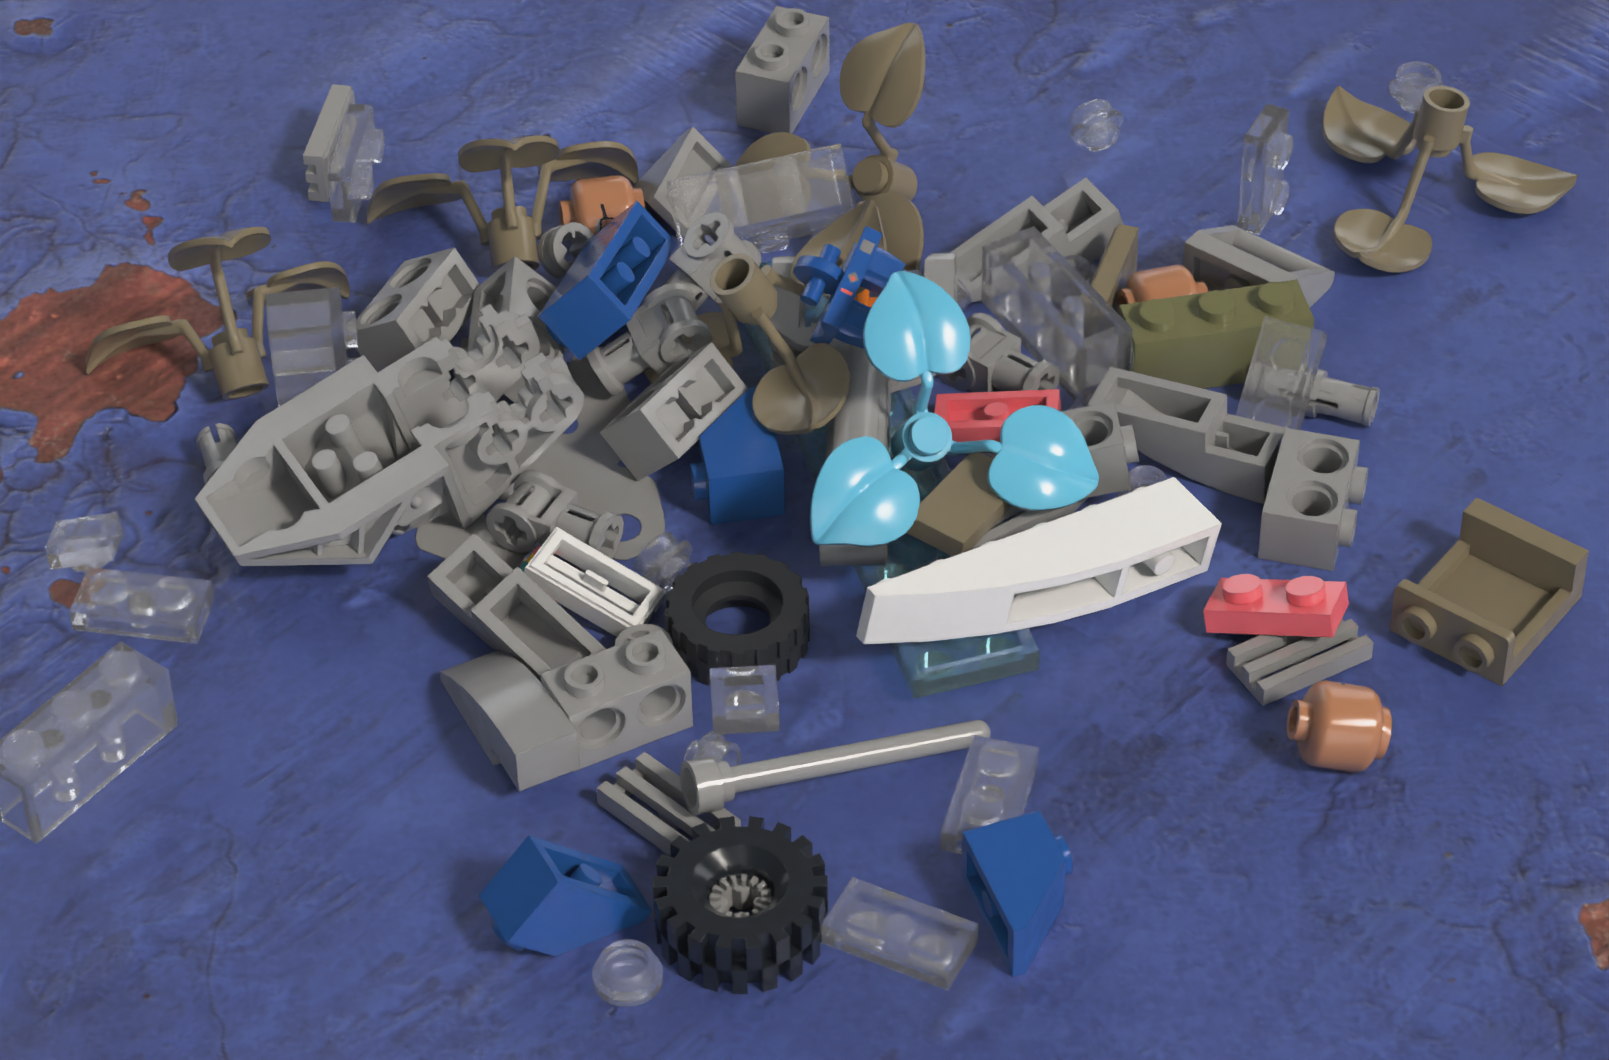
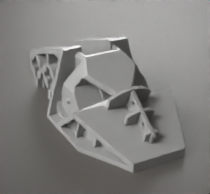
M488 304L479 310L482 316L478 318L481 327L474 337L472 350L466 352L463 348L453 347L447 339L440 341L436 336L378 373L367 358L362 355L256 420L198 493L195 501L240 566L373 564L391 534L402 535L430 522L447 510H450L463 529L472 525L514 483L518 476L576 420L584 404L583 392L573 380L568 366L561 356L549 363L543 353H539V338L531 320L526 314L520 316L514 312H508L507 309L497 313ZM506 336L508 346L503 349L504 343L502 338ZM453 369L456 378L450 382L451 376L448 371ZM522 376L525 386L518 391L519 399L510 405L505 400L497 403L496 401ZM550 390L552 399L546 402L548 400L546 392ZM496 424L498 433L492 436L495 433L492 426Z

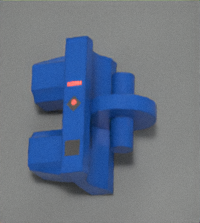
M865 226L858 243L853 244L842 269L836 265L841 251L830 244L823 246L819 257L802 255L798 258L793 273L799 281L806 285L800 297L801 301L810 306H817L823 293L830 295L809 341L815 344H830L833 338L864 349L863 329L870 307L854 300L859 286L880 295L890 276L895 272L903 271L906 265L889 252L877 247L883 235L882 233Z

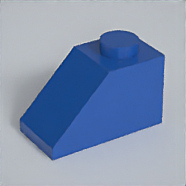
M757 386L750 387L699 436L700 462L690 463L689 465L694 501L705 500L711 525L785 515L784 467L776 435L759 422L753 411L752 398Z
M1040 810L962 832V879L1012 977L1026 973L1064 906L1065 875L1071 874L1073 869L1072 858L1066 840L1061 834H1052Z
M531 835L526 837L478 895L494 920L492 923L493 931L506 945L518 951H523L527 948L555 957L641 923L652 913L649 904L623 865Z

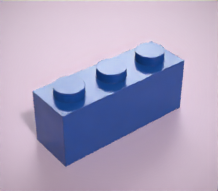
M638 201L634 202L587 241L543 307L538 317L546 324L550 336L561 346L567 347L581 360L631 320L675 249L677 242Z

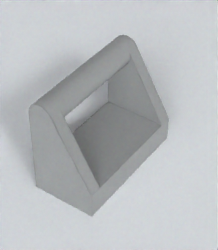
M1235 225L1198 230L1185 242L1183 266L1191 272L1196 282L1203 281L1208 291L1297 279L1310 308L1330 289L1335 278L1334 271Z

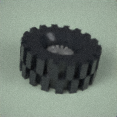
M734 816L719 818L720 829L710 831L705 822L692 827V841L688 842L681 835L670 843L671 857L661 854L656 864L657 876H653L655 934L657 945H662V956L670 966L678 961L679 975L689 982L698 973L703 975V988L718 992L721 982L732 983L733 994H748L747 983L759 981L763 992L778 988L777 975L782 973L790 981L803 974L802 960L813 965L820 956V943L826 944L828 936V875H825V863L821 854L813 855L812 842L804 835H801L792 842L791 827L778 822L773 831L764 829V818L749 816L748 826H735ZM734 906L736 909L743 911L752 906L754 910H752L751 916L749 912L744 913L741 911L732 916L729 908Z

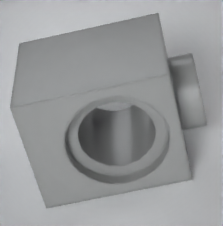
M1115 401L1061 411L1081 431L1099 474L1098 486L1085 498L1131 490L1127 464L1139 462L1133 425L1120 426Z

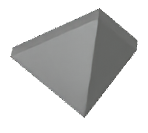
M691 127L637 181L633 188H641L645 205L685 239L691 225L707 214L732 165L694 127Z

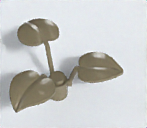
M908 22L865 37L849 51L841 67L839 84L842 100L849 109L864 113L862 125L879 149L880 154L870 155L858 162L852 175L818 169L809 170L811 148L805 139L786 132L765 135L750 145L741 155L734 167L729 184L731 201L750 223L759 228L772 231L787 229L795 225L809 208L812 196L809 181H822L848 186L855 189L857 194L865 199V201L858 202L856 207L870 198L878 206L887 244V252L906 264L903 271L920 275L924 229L920 213L915 204L911 202L917 191V177L909 166L896 161L898 150L889 146L875 124V121L888 128L899 127L910 118L919 103L923 90L926 61L924 38L920 26Z
M1340 85L1330 96L1323 114L1322 132L1326 143L1331 149L1346 158L1363 163H1375L1382 160L1386 155L1391 159H1399L1401 155L1412 152L1415 145L1419 150L1399 210L1394 219L1377 210L1354 209L1341 214L1334 225L1333 237L1342 251L1352 258L1360 259L1361 262L1368 266L1386 272L1398 273L1417 269L1430 257L1433 245L1431 235L1421 228L1404 224L1429 156L1436 158L1446 157L1460 143L1464 175L1469 179L1477 180L1475 186L1476 194L1482 200L1497 208L1519 214L1538 213L1554 205L1575 186L1578 174L1501 153L1484 152L1473 156L1471 137L1474 129L1471 126L1464 125L1470 100L1463 92L1448 86H1432L1426 89L1421 105L1416 108L1414 119L1411 123L1392 112L1357 99Z
M541 135L517 136L508 140L503 138L475 140L468 142L459 149L458 160L461 168L468 172H485L500 169L504 207L497 208L491 212V221L486 222L470 190V186L465 181L451 182L450 176L442 173L407 175L382 182L375 188L372 194L366 217L367 223L370 224L374 220L405 209L463 199L479 231L481 245H489L492 271L494 273L514 256L535 270L539 267L536 240H540L542 236L541 222L549 182L621 175L635 185L639 177L637 160L627 146L613 141L588 142L567 146L559 150V144L555 138ZM538 166L539 181L531 217L527 216L525 207L515 206L511 168Z
M871 198L839 217L803 246L792 263L790 270L791 279L777 274L770 265H765L760 269L750 256L740 253L723 259L717 264L711 274L710 286L717 295L715 301L723 313L707 312L697 315L698 320L707 324L713 336L712 343L729 365L733 368L731 358L740 355L743 351L737 320L742 323L759 325L786 364L769 371L758 383L752 398L755 416L771 432L781 435L811 433L813 429L824 426L834 418L847 399L851 384V373L843 355L835 347L827 343H817L804 350L796 358L770 321V318L777 309V291L773 285L801 296L806 285L799 281L793 273L798 258L802 255L819 257L823 246L830 244L841 251L836 265L842 269L853 244L858 243L865 226L883 234L877 247L887 251L878 206ZM859 286L856 295L864 291L865 288ZM823 293V296L826 299H829L830 295ZM685 336L688 344H691L692 338ZM651 367L643 372L651 383L659 377Z
M266 227L238 228L223 232L219 236H203L182 242L169 251L167 255L169 265L177 271H185L210 264L226 331L216 334L211 338L213 348L208 350L186 319L171 321L169 316L162 315L117 325L101 332L93 339L85 359L86 372L89 375L98 365L124 351L183 335L201 358L204 372L214 371L223 400H235L255 395L269 387L262 359L267 357L263 345L264 306L313 296H336L349 299L350 287L346 272L340 265L331 261L314 262L271 276L266 284L248 291L246 298L248 304L253 306L252 337H249L246 328H237L222 268V261L244 257L267 247L271 242L269 229Z

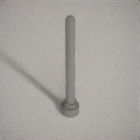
M972 720L731 767L726 761L716 762L713 757L684 761L681 765V789L689 812L692 815L722 810L724 802L734 800L735 793L978 747L987 743L991 732L989 726L984 721Z

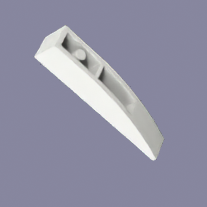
M1175 477L1147 487H1139L1131 493L1097 505H1089L1081 511L1047 523H1039L1031 529L997 541H989L978 548L947 559L936 560L928 566L894 578L883 579L875 585L867 587L856 636L863 644L939 641L999 634L1042 626L1108 609L1208 571L1222 523Z

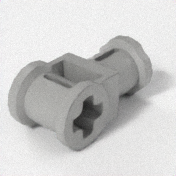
M719 212L708 213L691 225L686 233L684 243L669 258L678 269L663 285L679 283L691 288L697 300L696 311L708 297L716 302L717 295L710 286V277L719 262L730 255L740 253L750 256L757 266L760 267L761 253L752 242L741 240L734 233V226L726 215ZM705 235H709L715 243L710 245L705 240ZM664 304L663 311L670 313L667 305Z
M672 283L655 289L646 297L643 305L636 310L631 320L626 323L628 327L627 332L602 348L597 346L587 354L592 369L612 395L616 396L625 389V383L651 367L660 376L672 364L713 341V336L707 324L698 320L695 313L697 300L691 288L684 284ZM664 304L667 305L670 313L663 311ZM685 336L692 338L691 344H688Z
M981 312L973 313L966 319L969 325L971 340L965 364L954 373L937 374L944 383L960 391L970 390L972 392L1056 389L1060 379V369L1057 365L1046 360L1039 363L1022 354L1021 338L1006 331L990 315Z
M533 469L523 471L514 481V492L505 503L496 504L487 514L486 524L493 538L503 547L518 553L533 552L538 545L542 546L553 530L558 527L613 559L623 534L624 522L621 515L608 511L600 514L580 507L578 491L562 486L550 475Z

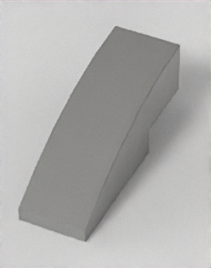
M1086 177L1045 206H1042L1033 196H1030L950 252H956L957 289L971 303L1001 298L1026 291L1063 277L1103 256L1114 228L1118 224H1123L1119 210Z
M1109 367L1087 406L1115 401L1120 426L1133 425L1137 450L1190 479L1231 495L1261 504L1265 503L1285 427L1228 414L1227 394Z
M474 533L427 576L431 595L495 651L501 650L513 656L526 666L540 682L541 673L606 650L602 644L518 566L513 570Z
M497 650L440 671V681L493 766L500 763L503 765L519 792L580 769L578 731L545 686L526 666L513 656Z

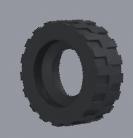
M731 552L730 555L723 556L716 554L707 557V560L703 562H695L688 566L687 571L683 575H678L672 582L673 588L671 591L668 590L666 597L667 632L672 638L674 648L691 671V675L698 678V682L707 686L709 684L720 686V689L733 690V688L754 689L758 688V685L769 683L770 685L779 681L782 675L787 672L790 674L798 667L800 658H805L808 651V641L810 642L809 594L807 587L803 588L802 578L796 572L792 573L785 563L779 560H770L766 555L758 553L748 555L743 554V552ZM729 607L756 608L768 613L770 616V623L767 627L748 634H724L708 628L706 624L708 615Z

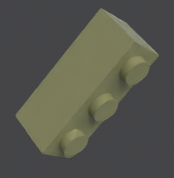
M1297 279L1122 304L1119 307L1117 361L1120 369L1202 389L1251 382L1254 369L1259 360L1309 372L1314 317Z

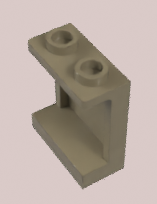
M1476 497L1463 511L1460 538L1418 584L1403 579L1395 587L1390 631L1406 638L1411 643L1420 645L1462 666L1470 672L1503 686L1582 597L1589 550Z

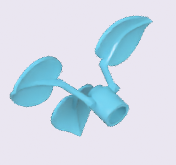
M898 271L890 276L883 291L867 314L863 329V345L866 356L872 366L885 377L898 382H906L918 376L921 377L916 403L912 406L913 416L902 424L893 435L891 443L892 453L895 457L893 460H891L886 447L879 440L868 436L850 439L832 451L819 471L810 503L811 538L816 545H852L863 547L885 545L895 541L912 527L917 518L920 504V495L916 482L909 474L900 469L904 467L913 471L925 470L945 455L955 457L958 454L978 452L997 454L991 461L987 471L989 487L1007 504L1030 511L1054 510L1080 501L1096 489L1099 474L1086 441L1076 424L1063 412L1044 405H1031L1009 415L1001 426L1000 442L990 439L965 442L952 440V432L948 423L941 416L928 412L927 406L934 383L932 373L951 374L958 371L965 364L970 350L971 337L969 325L959 305L943 288L923 276L911 272Z

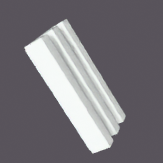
M558 527L553 530L524 570V573L553 600L616 637L630 626L648 624L652 613L658 610L666 594V590ZM554 553L557 554L558 556L564 558L565 560L569 561L570 563L576 565L577 567L581 568L582 570H584V571H586V572H585V573L581 572L580 570L576 569L575 567H573V566L569 565L568 563L564 562L563 560L557 558V557L554 556L553 554H554ZM607 586H612L613 588L617 589L618 591L624 593L625 595L629 596L630 598L636 600L641 604H636L635 602L629 600L628 598L624 597L623 595L617 593L616 591L612 590Z

